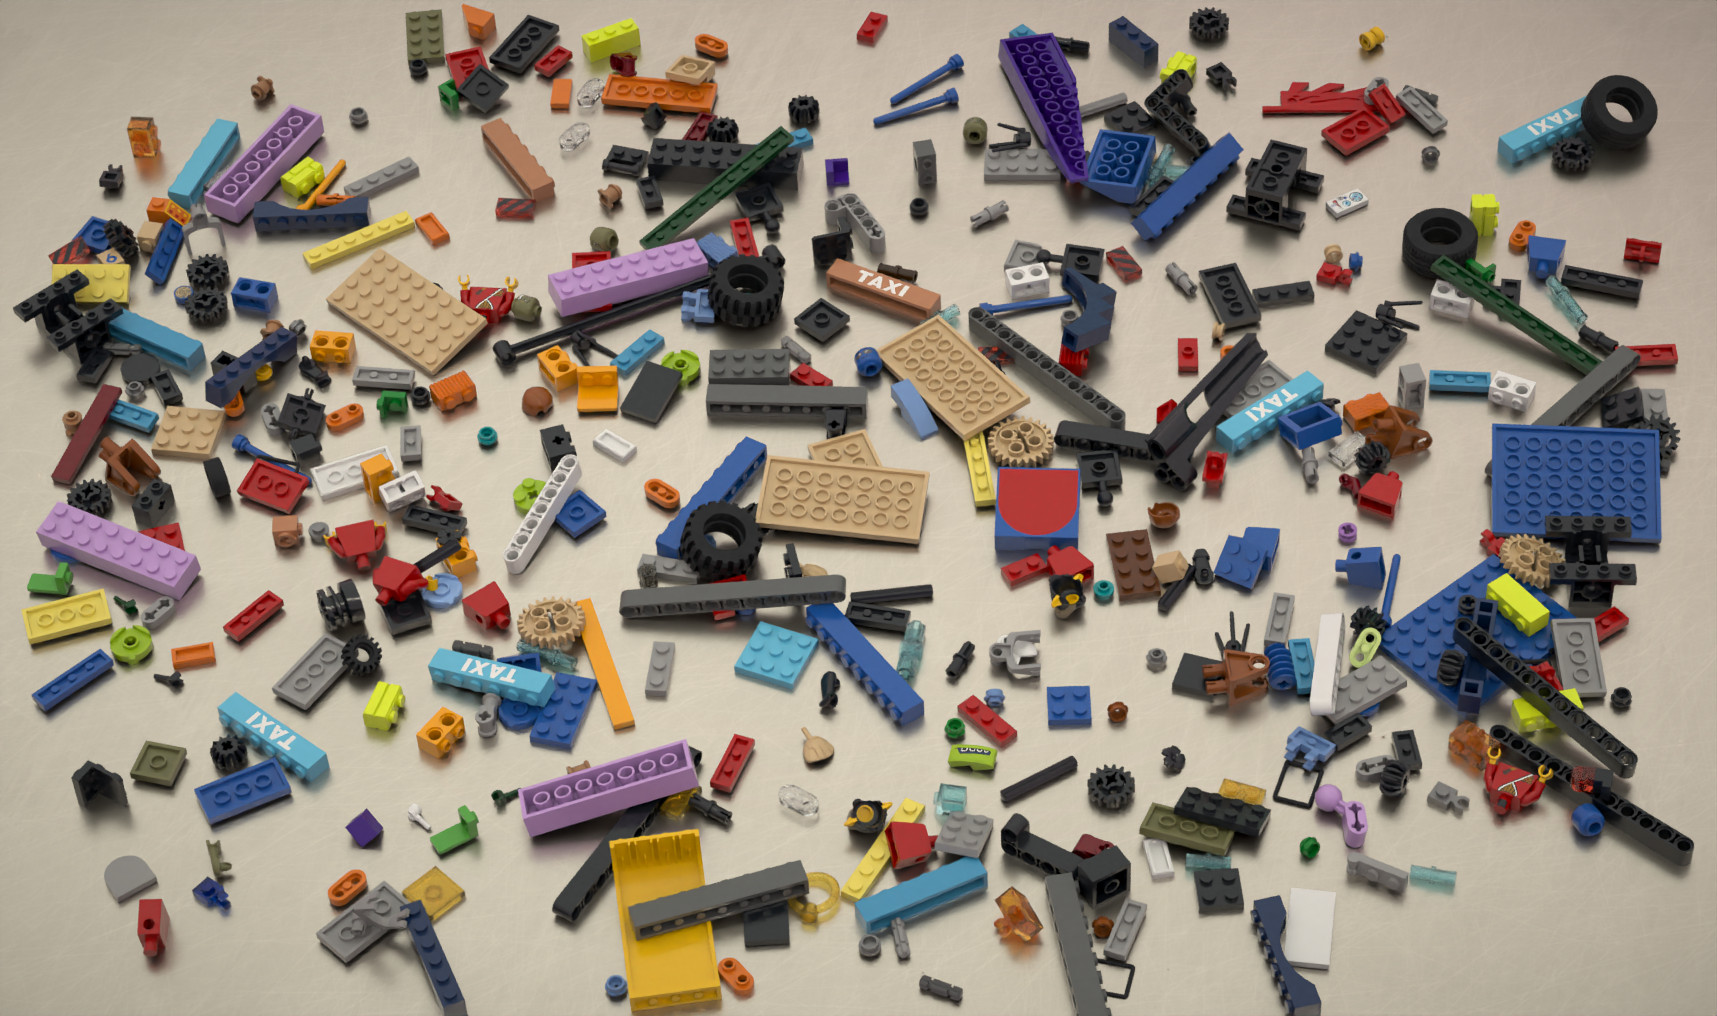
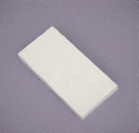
M385 445L311 468V475L322 501L364 488L360 463L381 453L386 460L389 459L394 467L392 474L394 477H400L399 470L388 446Z
M1291 888L1284 955L1291 966L1329 970L1336 892Z

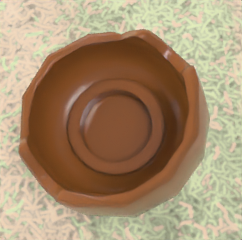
M531 387L525 391L522 397V409L525 413L536 416L540 411L546 413L553 404V396L544 387Z
M1171 502L1154 503L1152 509L1150 507L1147 509L1150 522L1157 528H1170L1180 519L1178 506Z

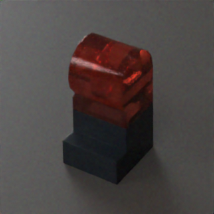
M1577 766L1572 769L1570 787L1577 792L1601 794L1600 799L1609 800L1614 770Z

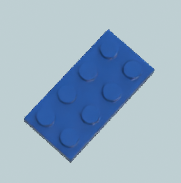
M556 672L553 679L555 690L545 707L541 708L529 738L530 742L571 750L598 683L596 679Z
M275 757L194 789L195 795L210 825L292 793L291 787Z

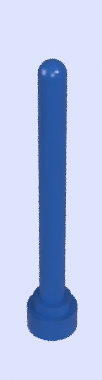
M959 54L951 56L947 64L890 98V102L896 104L946 72L962 68L964 66L963 59Z
M955 88L948 89L939 97L873 119V123L879 125L944 102L950 104L959 102L958 93Z
M1064 295L993 306L986 302L979 303V307L993 315V313L1070 303L1072 296Z
M238 434L232 441V448L239 452L247 451L254 456L265 455L273 457L251 445L248 438L241 434ZM261 459L263 461L274 464L281 468L295 472V469L287 464ZM299 471L298 474L303 475V476H305V477H308V479H309V481H310L309 484H311V483H312V479H311L309 476H307V475H305V474H303L302 472Z
M1399 554L1393 555L1381 611V613H1384L1382 619L1387 620L1386 629L1392 626V619L1389 614L1401 561Z

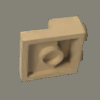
M681 55L665 71V77L676 82L681 81L691 85H700L702 82L708 83L715 76V62Z

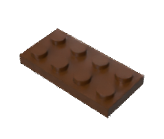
M1147 529L1106 534V542L1119 601L1161 596L1159 580L1152 569L1155 562Z

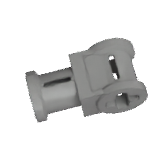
M487 693L483 696V705H480L479 711L475 715V720L479 724L478 733L482 737H491L497 732V709L501 705V698L495 693Z

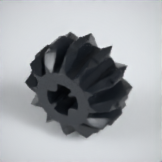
M798 95V98H792V101L789 102L790 119L794 120V123L800 122L801 125L803 123L810 124V121H816V118L819 117V103L813 96L807 97L805 95L801 97Z
M721 116L720 119L713 118V122H709L707 136L711 142L733 143V141H737L739 127L734 119H729V117L722 118Z
M1372 440L1370 444L1367 445L1365 443L1363 448H1358L1359 453L1355 454V462L1362 473L1373 476L1376 472L1381 473L1383 468H1387L1386 464L1390 462V453L1380 441L1375 443Z
M1369 605L1365 606L1364 609L1362 607L1358 608L1356 613H1353L1351 616L1350 628L1355 629L1353 635H1360L1366 628H1374L1380 635H1383L1386 631L1385 625L1387 624V620L1382 619L1384 613H1377V607L1371 610ZM1372 634L1366 636L1367 642H1371L1372 639L1374 640Z
M1447 649L1444 651L1438 665L1437 681L1445 686H1457L1464 671L1465 655L1457 650Z
M229 734L226 738L219 736V741H213L212 748H210L212 762L221 770L226 767L229 771L231 767L238 768L239 764L245 763V757L248 754L243 739H239L237 735L232 738Z
M1393 759L1386 763L1379 781L1381 793L1392 798H1399L1404 794V790L1409 783L1411 771L1408 764Z

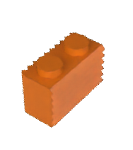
M464 370L429 386L431 398L441 412L453 409L456 405L465 401L469 402L477 396L476 386Z
M1381 392L1367 394L1364 398L1350 400L1344 404L1343 417L1354 432L1361 429L1364 430L1372 426L1374 419H1383L1389 403L1381 395Z

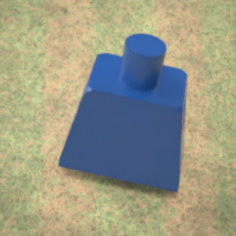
M1529 235L1527 245L1528 270L1536 272L1538 278H1546L1548 274H1557L1564 257L1566 240Z
M1247 527L1243 538L1234 536L1268 550L1261 569L1271 572L1280 543V529Z
M1382 547L1351 548L1348 551L1346 560L1336 559L1335 571L1347 572L1348 583L1351 585L1383 589L1386 570Z

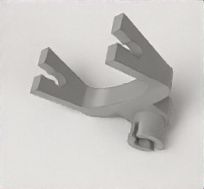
M196 203L197 208L193 204L190 207L192 222L182 227L188 254H192L189 235L204 228H217L221 244L226 246L219 218H208L201 204Z
M1041 630L1011 632L1007 637L1006 643L992 644L989 648L991 663L999 666L1006 662L1010 673L1040 677L1041 663L1017 665L1013 657V646L1016 641L1040 643Z
M377 890L355 903L351 933L359 937L365 936L366 927L372 925L384 930L404 929L407 926V921L400 920L409 917L410 910L406 908L390 918L382 917L372 912L377 911L378 904L371 902L378 900L381 894Z

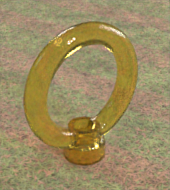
M823 872L806 873L808 882L823 881L830 886L831 894L825 902L819 905L811 902L802 905L797 901L796 897L788 899L789 905L796 912L800 913V919L803 922L815 923L818 919V914L832 908L840 896V886L837 880Z

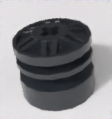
M352 579L337 583L338 593L336 594L331 586L326 587L327 596L323 589L316 591L320 614L330 631L337 630L336 621L341 628L345 627L344 617L346 616L351 624L366 619L360 595Z

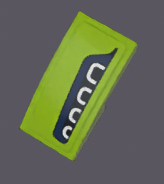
M952 745L947 762L950 767L971 765L974 771L993 769L998 751L979 745Z

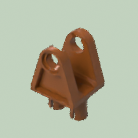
M1393 405L1388 406L1383 419L1373 420L1372 428L1376 434H1367V437H1365L1367 445L1372 440L1375 443L1380 441L1389 450L1390 459L1423 451L1429 448L1433 442L1429 432L1416 427L1420 421L1416 412ZM1426 438L1425 441L1417 443L1419 440Z
M108 436L100 443V447L103 450L100 452L99 458L107 463L105 481L128 495L134 497L140 492V484L127 471L128 467L133 468L150 479H155L161 474V470L156 462L133 438L121 447Z
M1224 650L1223 661L1220 664L1202 665L1204 679L1212 677H1223L1224 679L1220 681H1206L1207 695L1226 693L1229 706H1234L1265 694L1268 691L1269 684L1265 676L1270 667L1268 657L1256 653ZM1255 663L1265 664L1263 668H1255L1253 665ZM1255 681H1260L1263 683V685L1257 687L1254 686L1252 683Z

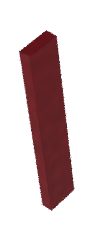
M107 384L102 385L52 473L51 478L53 481L71 485L122 394L120 387Z

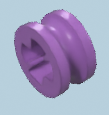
M1346 522L1339 526L1338 536L1341 541L1353 542L1357 538V527L1353 523Z

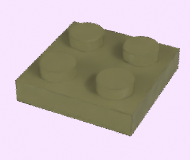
M146 740L130 771L131 779L172 786L187 755L186 748Z

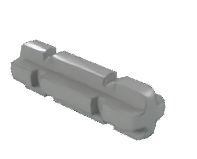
M785 336L780 340L781 345L785 349H789L790 353L802 363L807 364L811 361V354L793 341L792 338Z
M896 917L891 920V928L893 930L897 955L904 959L910 956L911 952L908 946L904 920Z

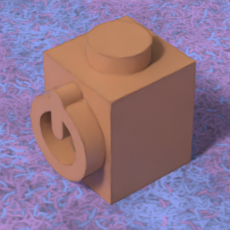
M297 515L273 517L272 534L275 546L291 547L293 544H300V535H303V524L299 523Z

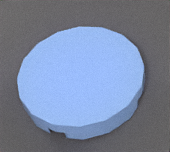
M449 573L435 574L433 580H438L437 590L421 589L425 603L436 609H445L455 605L463 594L462 583L455 575Z

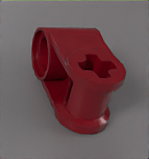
M630 52L612 53L610 56V66L622 76H636L635 61L637 56Z
M1083 834L1072 850V853L1084 860L1114 845L1109 841L1098 839L1090 834Z

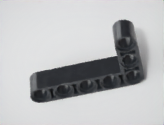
M1179 69L1171 74L1145 99L1144 105L1153 119L1195 155L1202 156L1211 147L1207 137L1172 108L1193 88V82L1187 71Z

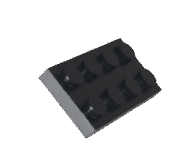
M527 15L489 57L490 63L521 74L560 31L559 25Z
M1236 263L1199 271L1200 281L1221 324L1225 323V329L1261 321L1262 315Z
M1186 787L1174 806L1173 814L1259 837L1270 818L1271 809L1258 804L1245 803L1240 799L1223 797L1218 793L1201 791L1197 787Z

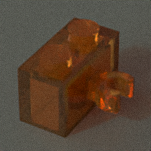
M131 117L127 132L133 157L155 158L157 151L161 149V140L157 137L158 127L155 125L153 117Z
M1465 720L1449 734L1448 748L1454 754L1465 759L1471 766L1481 771L1486 768L1487 762L1489 763L1490 758L1487 752L1490 747H1492L1490 755H1498L1500 742L1488 735L1484 729L1478 728L1475 723Z
M1011 886L995 899L1004 918H999L994 922V926L998 929L1003 926L998 932L1001 936H1008L1012 930L1013 933L1027 942L1044 928L1026 896Z

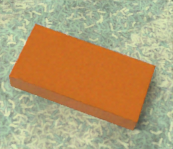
M554 79L550 101L551 108L569 109L573 86L572 79Z
M432 212L415 219V224L433 246L450 239L449 233Z
M213 642L171 649L174 669L216 662Z

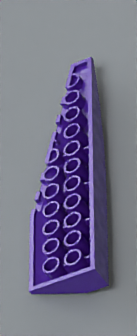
M1053 32L1000 39L998 58L1044 147L1070 183L1088 181L1089 176L1085 159L1086 153L1082 135L1083 129L1081 113L1079 111L1076 77Z

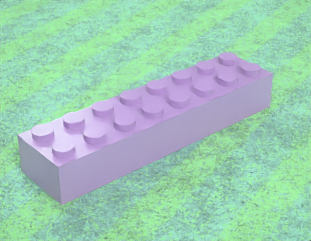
M290 104L204 194L207 212L239 223L252 210L254 203L259 202L280 180V177L324 133L322 116Z
M692 238L549 274L548 292L561 317L603 307V305L610 303L615 304L662 292L707 276L708 261L695 239Z
M60 501L56 503L36 531L42 546L46 548H51L56 552L179 601L201 570L198 559L194 554Z
M683 739L518 789L524 823L530 837L689 790L698 787L699 783L687 740Z

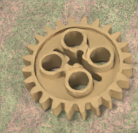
M1014 416L1013 421L1006 418V423L1000 421L999 427H993V431H990V437H988L989 452H991V457H995L996 462L1002 461V466L1009 464V467L1024 466L1029 468V465H1032L1036 468L1037 462L1043 464V459L1048 460L1049 454H1052V448H1054L1053 434H1051L1050 428L1046 429V423L1040 425L1039 419L1033 422L1032 417L1025 420V417L1022 416L1021 420H1018Z
M1519 534L1516 537L1510 536L1509 539L1506 538L1499 550L1500 562L1505 563L1503 568L1510 569L1508 574H1515V579L1521 578L1523 583L1528 581L1531 586L1535 583L1539 588L1543 584L1547 588L1550 586L1549 563H1565L1566 560L1561 558L1562 553H1556L1557 548L1549 547L1550 543L1544 544L1542 538L1538 541L1535 536L1529 538L1526 534H1524L1523 538Z
M552 596L551 600H547L544 597L543 602L535 600L536 605L528 604L529 609L523 608V614H519V619L517 620L518 633L521 639H525L526 644L531 642L532 647L539 644L540 649L545 645L548 646V649H551L552 645L559 648L560 643L568 645L567 640L575 641L574 636L580 637V631H584V625H586L582 606H578L576 601L571 603L570 598L563 601L562 596L558 600H555L554 596ZM547 612L551 613L556 633H552Z

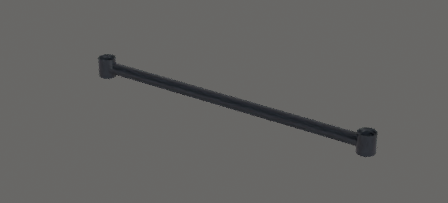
M773 244L766 246L762 251V256L757 257L759 259H766L767 263L771 262L775 269L782 268L786 261L778 247ZM711 274L512 345L506 340H500L494 344L493 352L501 365L509 366L515 362L516 354L570 336L575 331H584L682 296L683 292H693L709 286Z

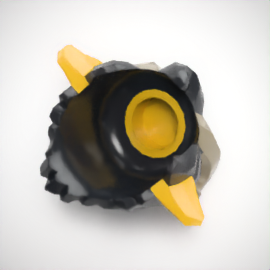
M1053 574V576H1050L1051 607L1054 608V613L1059 618H1067L1074 610L1081 608L1085 604L1086 597L1083 593L1082 584L1084 576L1082 574H1077L1075 577L1069 574Z
M855 799L852 803L853 808L849 811L844 826H847L849 830L874 834L880 831L883 824H885L886 816L888 815L887 810L892 807L893 803H882L879 800L863 801Z

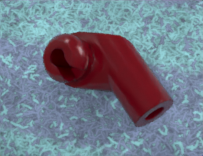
M1346 473L1339 476L1341 486L1351 490L1353 498L1358 499V492L1361 489L1360 481Z

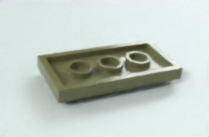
M442 9L405 13L408 65L410 66L411 61L414 59H423L426 64L445 62Z
M1152 802L1140 826L1139 834L1225 857L1237 831L1173 814V807Z

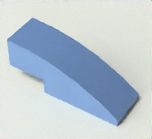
M907 378L891 385L892 399L900 407L901 415L922 440L938 433L939 429L928 407L910 380Z

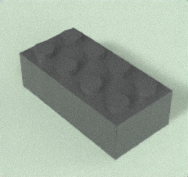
M789 349L710 350L709 384L790 386Z

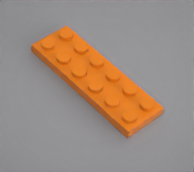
M609 74L601 102L608 105L648 108L651 103L657 102L663 110L696 113L703 111L711 114L718 91V84L702 82L700 85H691L671 79Z

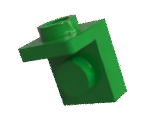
M451 78L439 85L438 91L440 101L454 111L459 108V96L456 91L455 80Z
M1472 258L1465 262V269L1485 283H1491L1495 279L1496 265L1494 263L1485 268Z
M382 391L381 398L377 399L376 404L381 418L386 417L387 410L407 412L409 406L406 392Z

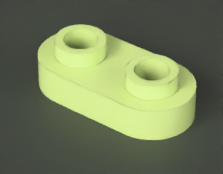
M1366 628L1360 633L1349 654V660L1354 667L1360 668L1369 663L1381 643V635L1376 629ZM1368 634H1372L1374 636V640L1372 642L1366 641V636ZM1358 653H1362L1364 655V659L1362 661L1356 660V655Z

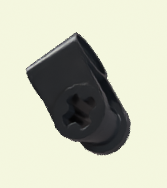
M826 409L825 427L827 439L845 434L847 409Z

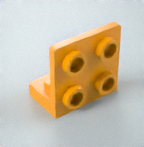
M578 366L577 411H617L619 389L617 366Z

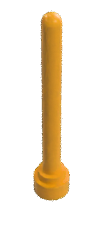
M343 159L339 160L304 204L298 205L295 209L310 210L316 202L317 194H322L344 168L346 161Z

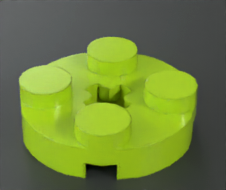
M681 350V353L675 354L672 351L666 354L661 361L662 366L682 372L683 377L679 382L681 386L688 385L701 371L698 356L689 350Z
M532 478L524 479L522 484L518 485L513 492L516 509L527 515L546 482Z
M132 625L133 628L128 629L122 627L111 636L110 649L112 655L117 660L135 665L152 650L153 642L149 631L139 625ZM133 642H135L134 645H131V646H128V645H127V643H131V644H132Z

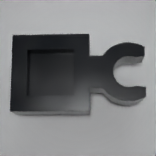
M1222 62L1206 68V75L1216 85L1222 83V88L1226 91L1229 89V84L1236 87V78L1232 76V72Z
M110 164L108 171H103L99 179V187H106L108 189L118 188L123 179L122 165H119L118 168H113V164Z

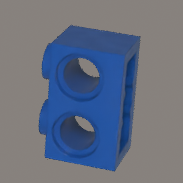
M242 277L238 278L231 292L234 307L267 313L271 312L278 299L275 283Z

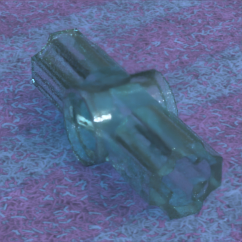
M913 620L911 623H908L904 640H901L899 646V660L896 671L907 681L914 678L917 663L922 658L926 625L922 624L921 621Z

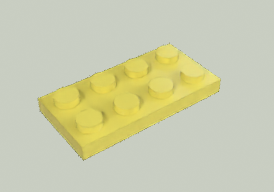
M52 264L51 284L77 269L89 279L90 284L74 293L76 304H102L110 298L117 304H129L131 269L129 264Z
M104 588L21 609L30 645L112 624Z

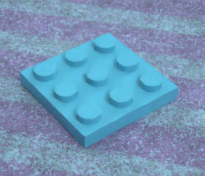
M760 621L734 665V670L737 673L793 690L819 645L818 639Z

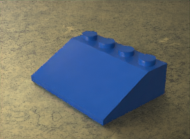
M1100 129L1087 161L1089 179L1080 183L1117 202L1133 204L1141 195L1153 159L1157 153L1155 136Z

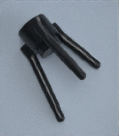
M998 123L997 126L1017 131L1018 133L1014 134L1013 141L989 144V148L999 147L992 149L993 153L1030 147L1031 133L1026 132L1025 128Z
M1385 300L1384 304H1379L1376 309V319L1403 329L1401 324L1419 329V325L1395 317L1396 310L1392 306L1421 305L1423 301L1391 302Z
M580 330L575 331L571 336L572 350L578 354L585 366L590 365L580 349L586 350L590 344L615 358L618 356V354L596 342V339Z
M1233 611L1229 613L1231 640L1227 641L1224 646L1219 633L1215 632L1222 658L1224 650L1227 649L1245 652L1250 624H1246L1242 643L1240 644L1235 638Z

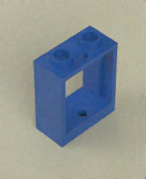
M1321 402L1277 417L1280 436L1298 450L1342 435L1341 426L1343 422L1340 415H1337Z

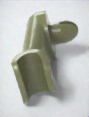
M206 840L213 873L216 877H222V871L231 870L232 864L221 862L219 857L221 853L220 840L213 844Z

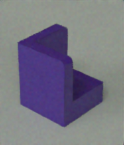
M825 159L827 186L849 185L848 159Z
M367 808L345 827L361 847L370 842L383 830L382 825Z

